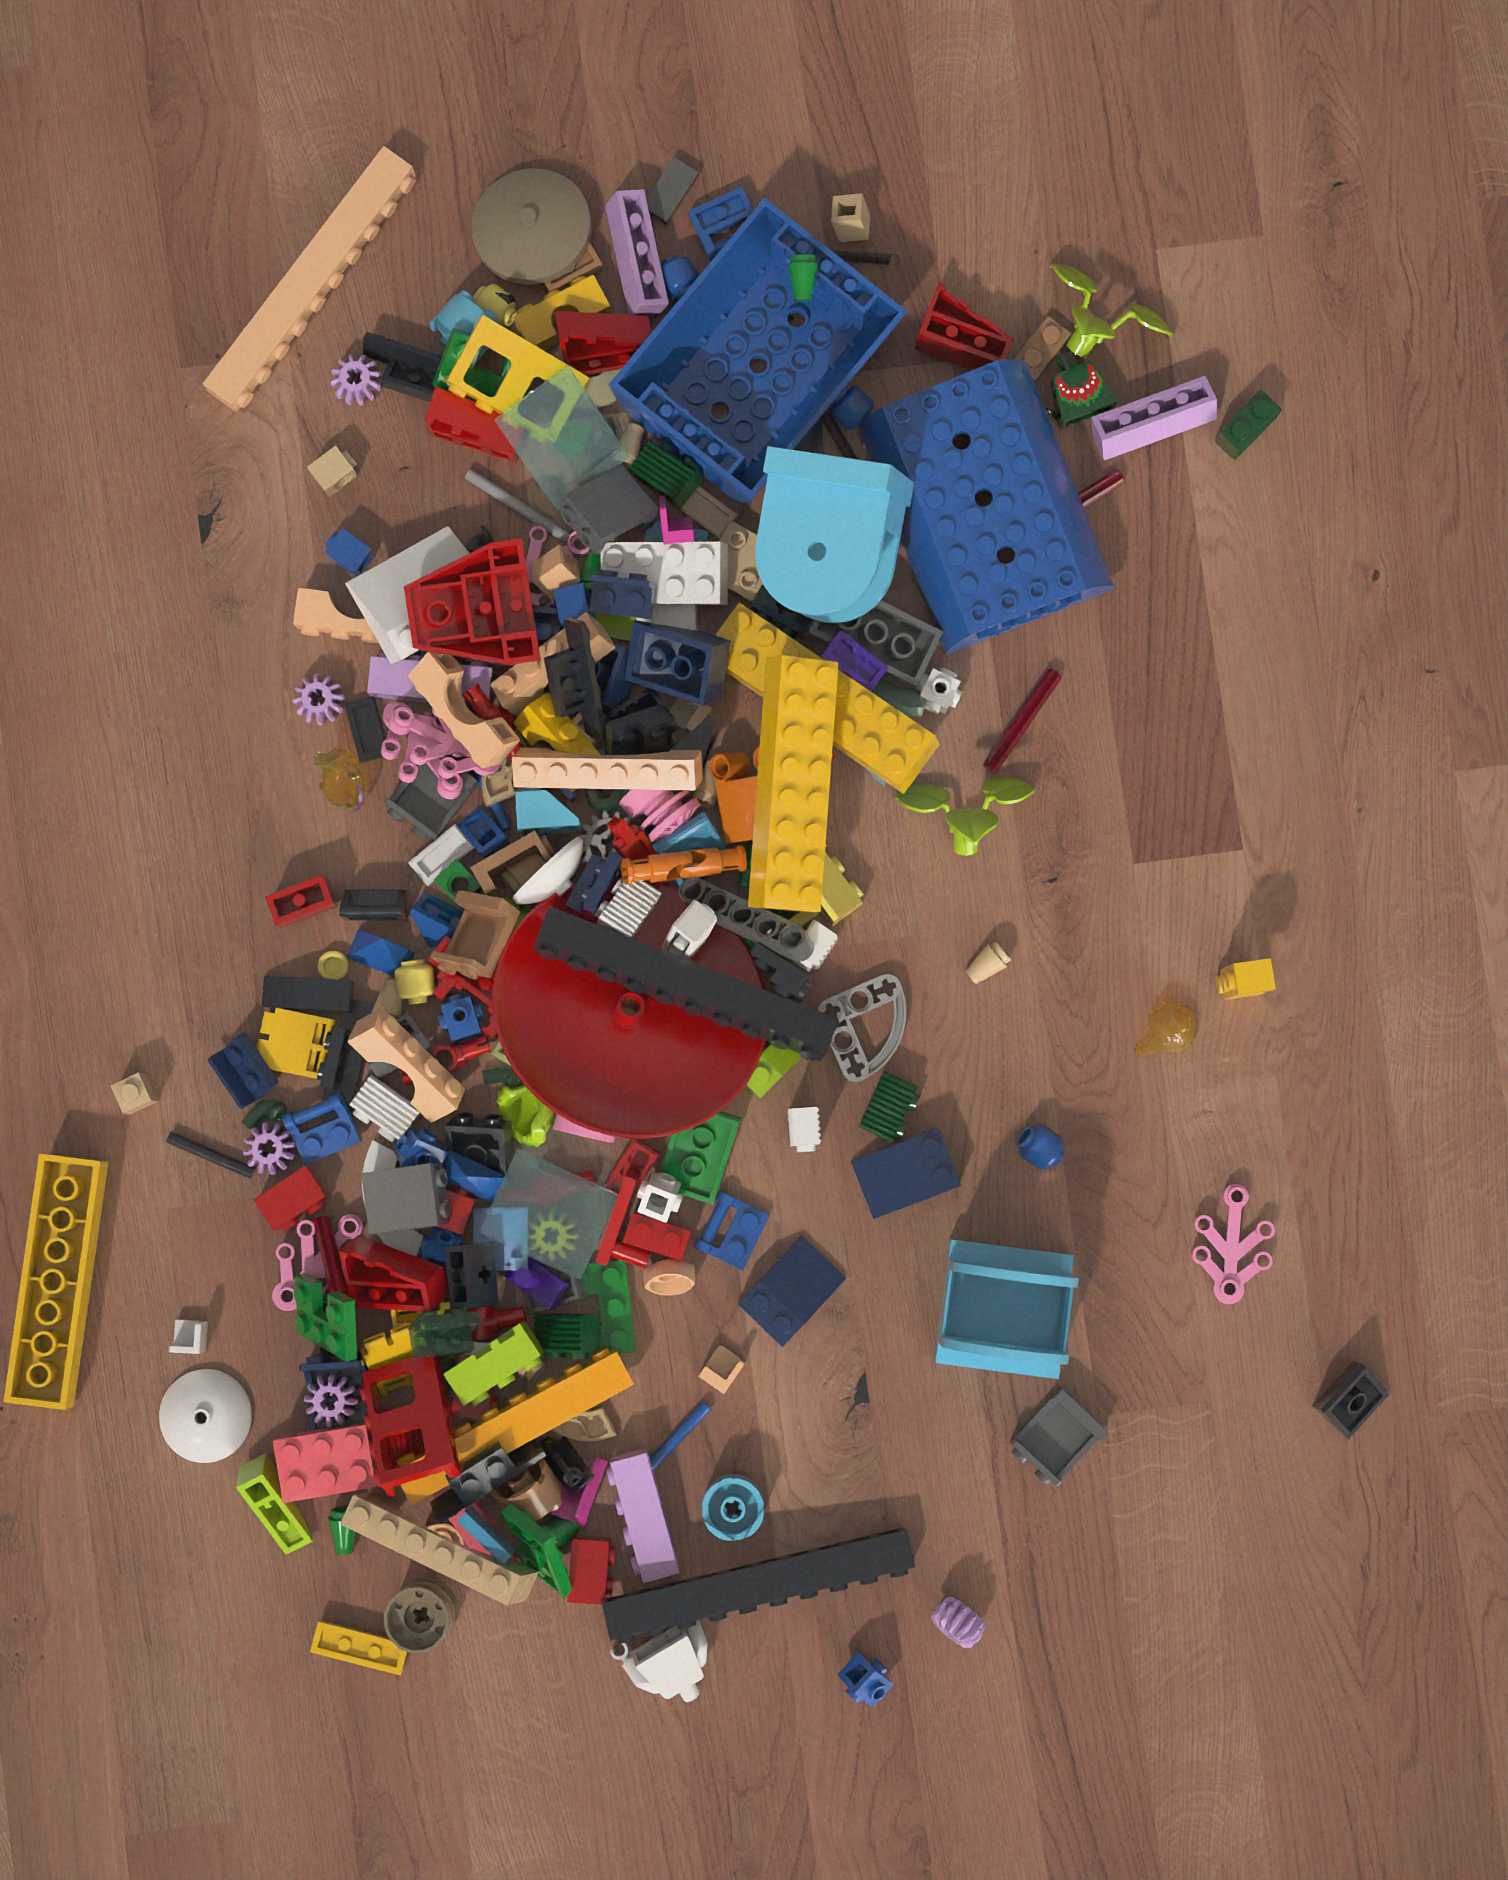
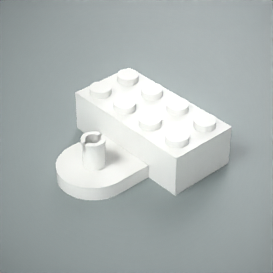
M606 542L601 552L602 570L617 571V577L629 579V573L648 575L647 581L656 583L652 620L636 618V621L698 631V605H728L727 543L683 542L663 544V542Z

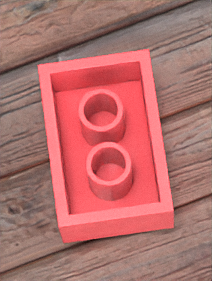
M365 1421L282 1435L274 1439L273 1446L283 1503L376 1487L373 1470L377 1469L376 1459H373L370 1453L369 1441L372 1440V1434L367 1429Z

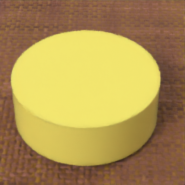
M328 951L318 961V971L324 979L342 980L349 972L350 964L348 959L338 951Z

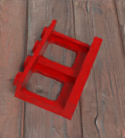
M427 1352L363 1372V1385L360 1386V1394L368 1409V1412L364 1414L367 1429L372 1434V1440L369 1441V1449L373 1459H376L377 1469L373 1470V1474L378 1488L382 1487L391 1497L396 1495L395 1486L443 1471H445L449 1478L462 1475L443 1368L434 1352ZM407 1373L412 1374L415 1401L412 1404L382 1413L376 1383ZM421 1429L425 1457L420 1461L391 1469L386 1438L411 1430Z

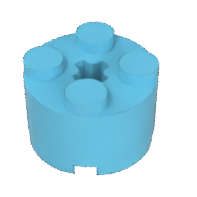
M462 290L459 294H454L430 321V327L434 333L437 330L441 332L443 337L440 341L446 346L452 328L472 333L473 325L478 316L484 315L496 323L499 322V319L490 310L485 309L483 311L475 304L474 298ZM481 346L475 363L489 349L487 346Z
M726 1474L719 1477L709 1485L704 1494L702 1502L704 1522L709 1531L722 1540L735 1541L751 1536L761 1525L764 1516V1498L759 1487L751 1479L742 1475ZM738 1501V1508L741 1511L739 1513L737 1511L732 1512V1514L727 1513L728 1506L726 1503Z

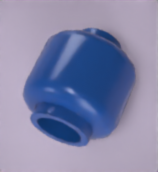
M673 255L661 262L667 298L679 301L699 277V274L691 260L686 257Z
M853 385L849 388L846 387L833 402L830 414L847 430H854L858 426L861 427L864 421L872 415L871 411L874 408V402L858 386Z
M1043 1124L1026 1127L1018 1138L1019 1155L1037 1169L1042 1170L1051 1165L1056 1166L1064 1156V1151L1062 1150L1063 1139Z

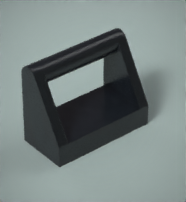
M711 718L705 719L673 747V750H701L702 771L716 736L715 721Z
M345 889L339 907V915L346 921H407V890Z

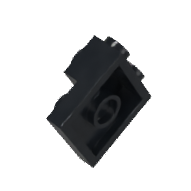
M658 704L607 722L605 755H640L673 750L675 743L672 738V732L678 729L673 714H669L662 704Z
M756 943L750 953V956L754 959L753 966L767 975L770 971L774 972L770 979V985L774 986L772 992L789 999L791 997L802 1002L811 988V985L807 983L809 975L759 943Z
M469 1112L456 1114L445 1125L447 1152L451 1150L505 1175L501 1187H507L510 1184L509 1154L513 1150L512 1122L503 1120V1116L499 1114H490L485 1116L484 1119H475L474 1115Z

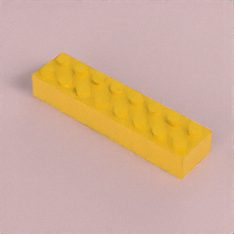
M738 603L716 633V636L731 640L726 673L761 697H763L766 658L786 655L823 660L741 603ZM838 670L833 746L904 794L940 744L936 735Z
M786 655L766 658L748 907L799 912H821L839 662Z
M39 1154L3 1402L61 1410L74 1407L109 1161Z

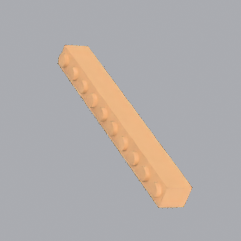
M385 146L381 148L203 382V386L210 394L236 413L241 407L245 408L250 403L254 395L252 393L259 383L263 384L269 378L272 371L270 368L276 360H281L285 357L290 348L289 343L295 335L298 337L304 332L308 324L307 320L313 312L317 313L323 307L326 301L325 296L331 288L335 289L341 283L345 269L349 264L354 265L358 261L362 253L361 248L367 241L370 242L376 237L380 230L379 225L385 217L389 218L395 212L398 206L397 201L402 194H408L416 182L413 166Z

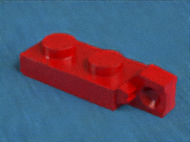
M616 816L606 824L612 835L616 837L612 843L615 846L614 849L622 858L636 860L645 859L648 855L658 854L644 832L637 829L634 824L628 826L623 818L619 819ZM644 880L657 890L666 882L651 883L649 880Z

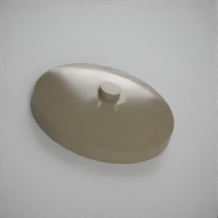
M530 168L518 170L501 177L483 193L473 213L471 230L475 248L481 260L490 271L512 283L536 285L561 277L579 262L590 242L592 219L585 197L571 180L551 170Z

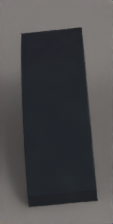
M264 976L261 1007L352 1013L354 982L351 980Z

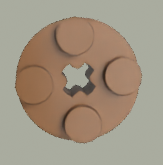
M544 1458L512 1477L507 1483L501 1484L490 1491L502 1510L511 1503L520 1511L523 1509L527 1510L535 1521L547 1513L557 1510L562 1504L560 1497L562 1492L561 1482Z

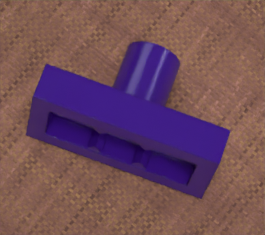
M841 630L837 631L820 655L826 661L839 662L838 670L871 692L889 668Z
M529 1253L528 1269L507 1270L504 1277L548 1310H555L570 1285Z

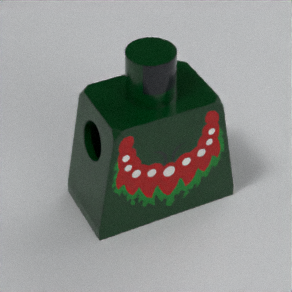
M1072 351L1065 352L1056 357L1061 372L1052 376L1050 387L1060 430L1114 409L1117 400L1092 361L1078 365Z

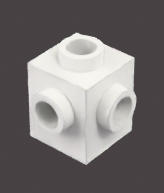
M933 668L930 676L924 673L916 690L921 692L920 699L926 710L935 714H939V712L946 714L949 706L956 707L962 691L958 690L961 681L956 679L957 675L945 668H940L939 671ZM939 684L945 687L946 691L944 693L936 692L935 685Z
M653 1172L649 1182L642 1181L637 1197L642 1199L637 1212L667 1223L670 1212L674 1211L677 1213L684 1195L678 1192L682 1183L676 1181L672 1175L667 1173L657 1174Z

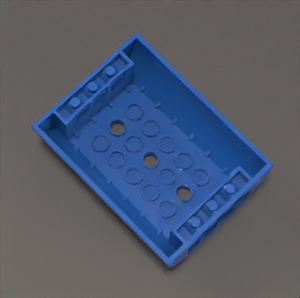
M764 197L613 378L609 386L616 399L636 423L661 443L664 442L670 446L681 459L688 458L699 467L697 472L727 496L743 503H750L767 482L768 474L763 472L767 446L794 450L905 317L907 310ZM792 255L815 256V263H818L812 301H794L787 265L790 263V256ZM798 313L804 317L805 322L800 327H792L788 323V317ZM755 359H762L766 362L767 368L762 373H755L750 369V363ZM716 405H724L728 408L729 414L724 419H717L712 415V409Z
M1020 359L994 361L885 405L874 412L861 425L859 434L865 445L870 462L891 464L914 482L910 507L905 509L900 540L935 628L943 631L939 641L945 656L1116 589L1027 362ZM966 434L970 437L971 443L966 449L960 450L954 447L953 440L957 435ZM980 491H989L993 495V500L990 505L982 507L975 502L976 495ZM1005 547L1011 548L1015 552L1014 560L1008 564H1003L997 559L998 552Z

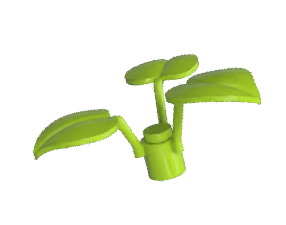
M1051 263L1049 268L1054 269L1056 274L1066 284L1081 290L1084 294L1082 306L1073 305L1072 307L1076 330L1066 344L1078 356L1086 358L1095 343L1101 344L1104 338L1113 339L1116 335L1114 330L1128 318H1136L1142 325L1167 334L1170 339L1173 338V332L1156 312L1135 303L1130 306L1131 310L1110 326L1106 321L1098 318L1087 309L1091 292L1096 293L1098 291L1097 285L1087 274L1065 264Z
M1011 777L989 779L982 787L983 792L988 794L985 797L982 808L972 810L970 808L951 810L950 805L946 802L950 799V793L942 787L931 784L909 787L904 794L898 793L895 800H898L904 807L921 813L934 812L943 808L946 812V822L950 826L949 832L954 833L953 851L959 855L968 856L978 851V842L998 824V816L987 810L990 802L996 800L1000 804L1017 803L1035 792V787Z

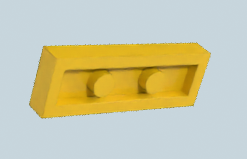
M323 1620L318 1621L310 1651L311 1653L397 1675L402 1674L407 1652L399 1649L390 1641L389 1637Z

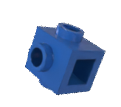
M464 993L446 998L447 1004L441 1005L443 1013L438 1014V1018L443 1032L448 1030L451 1041L457 1042L484 1033L481 1030L480 1020L485 1019L480 1002L474 1003L472 997L465 998ZM465 1012L464 1020L459 1022L458 1014Z
M409 1127L406 1134L402 1135L397 1141L394 1153L401 1163L400 1167H408L429 1163H443L448 1152L434 1133L423 1128L421 1131Z
M434 1226L430 1237L424 1235L418 1253L422 1254L421 1259L442 1266L447 1281L445 1246L462 1244L464 1236Z
M857 1652L837 1674L847 1685L848 1688L845 1691L857 1703L863 1700L872 1707L883 1699L887 1691L894 1685L885 1675L889 1670L877 1658L870 1661L860 1652Z

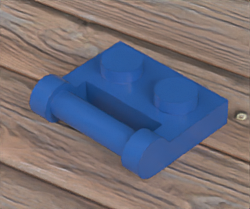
M742 187L688 211V217L710 262L732 236L713 244L710 237L744 222L754 211Z
M339 1091L329 1095L327 1100L296 1113L290 1111L282 1115L283 1123L290 1132L305 1165L357 1144L363 1139ZM332 1110H335L338 1114V1117L304 1131L300 1126L301 1123Z
M720 1191L716 1198L718 1203L701 1238L696 1239L693 1247L743 1271L770 1215ZM729 1206L738 1211L720 1248H717L711 1244Z

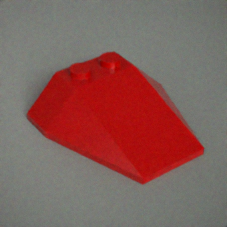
M522 538L491 542L404 586L414 649L505 665L541 661Z

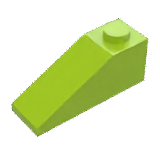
M770 1045L762 1052L758 1065L746 1085L761 1099L802 1057L795 1051L778 1049Z
M265 1453L239 1466L236 1489L284 1553L287 1555L313 1542V1537L296 1502L283 1503L278 1470L268 1455Z

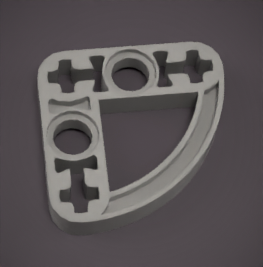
M890 974L881 975L821 1002L818 1007V1011L823 1013L826 1011L827 1004H831L833 1008L838 1007L840 1010L836 1014L838 1023L845 1020L847 1026L835 1029L830 1046L842 1074L850 1082L863 1081L880 1070L893 1056L902 1039L906 1024V1001L900 981L897 977ZM887 980L889 984L894 983L896 988L892 990L893 995L889 997L886 993L877 995L876 997L880 1002L874 1004L873 996L867 986L873 985V990L875 991L882 987L881 981ZM859 991L866 994L868 997L866 1007L856 1009L852 1006L850 998L853 993ZM893 1002V1024L890 1035L882 1050L868 1063L850 1019ZM839 1032L849 1033L852 1037L851 1046L847 1049L838 1048L834 1042L836 1034ZM857 1048L859 1054L853 1055L855 1062L864 1065V1068L860 1070V1077H856L854 1073L848 1074L847 1069L851 1064L848 1057L842 1061L840 1058L841 1054H848Z

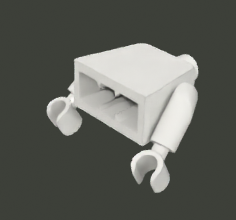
M696 1620L697 1625L678 1629V1625H675L666 1630L665 1633L656 1636L631 1651L629 1642L622 1643L625 1648L623 1655L618 1654L614 1647H611L610 1653L614 1659H621L623 1661L622 1667L636 1687L653 1694L660 1693L665 1699H670L679 1693L685 1702H690L697 1698L700 1693L695 1683L704 1677L701 1668L707 1662L708 1642L700 1621Z

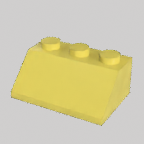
M825 852L821 912L831 926H834L862 905L863 902L860 897L863 896V893L854 881L848 883L842 873L845 869L835 856L830 859Z

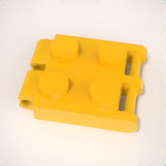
M276 1008L275 1014L264 1011L260 1033L269 1034L270 1037L269 1041L258 1038L256 1049L272 1070L317 1079L319 1065L321 1061L325 1062L326 1053H328V1050L324 1049L327 1032H331L332 1026H336L337 1020ZM324 1024H326L322 1045H320L321 1037L323 1036ZM318 1051H320L316 1072H314L315 1066L317 1064Z
M411 1322L390 1329V1338H387L385 1333L382 1332L364 1339L365 1347L361 1348L362 1356L369 1370L431 1352L420 1326L413 1328ZM410 1373L376 1383L382 1397H386L390 1391L406 1385L409 1388L414 1386L412 1374ZM405 1378V1380L386 1386V1384Z

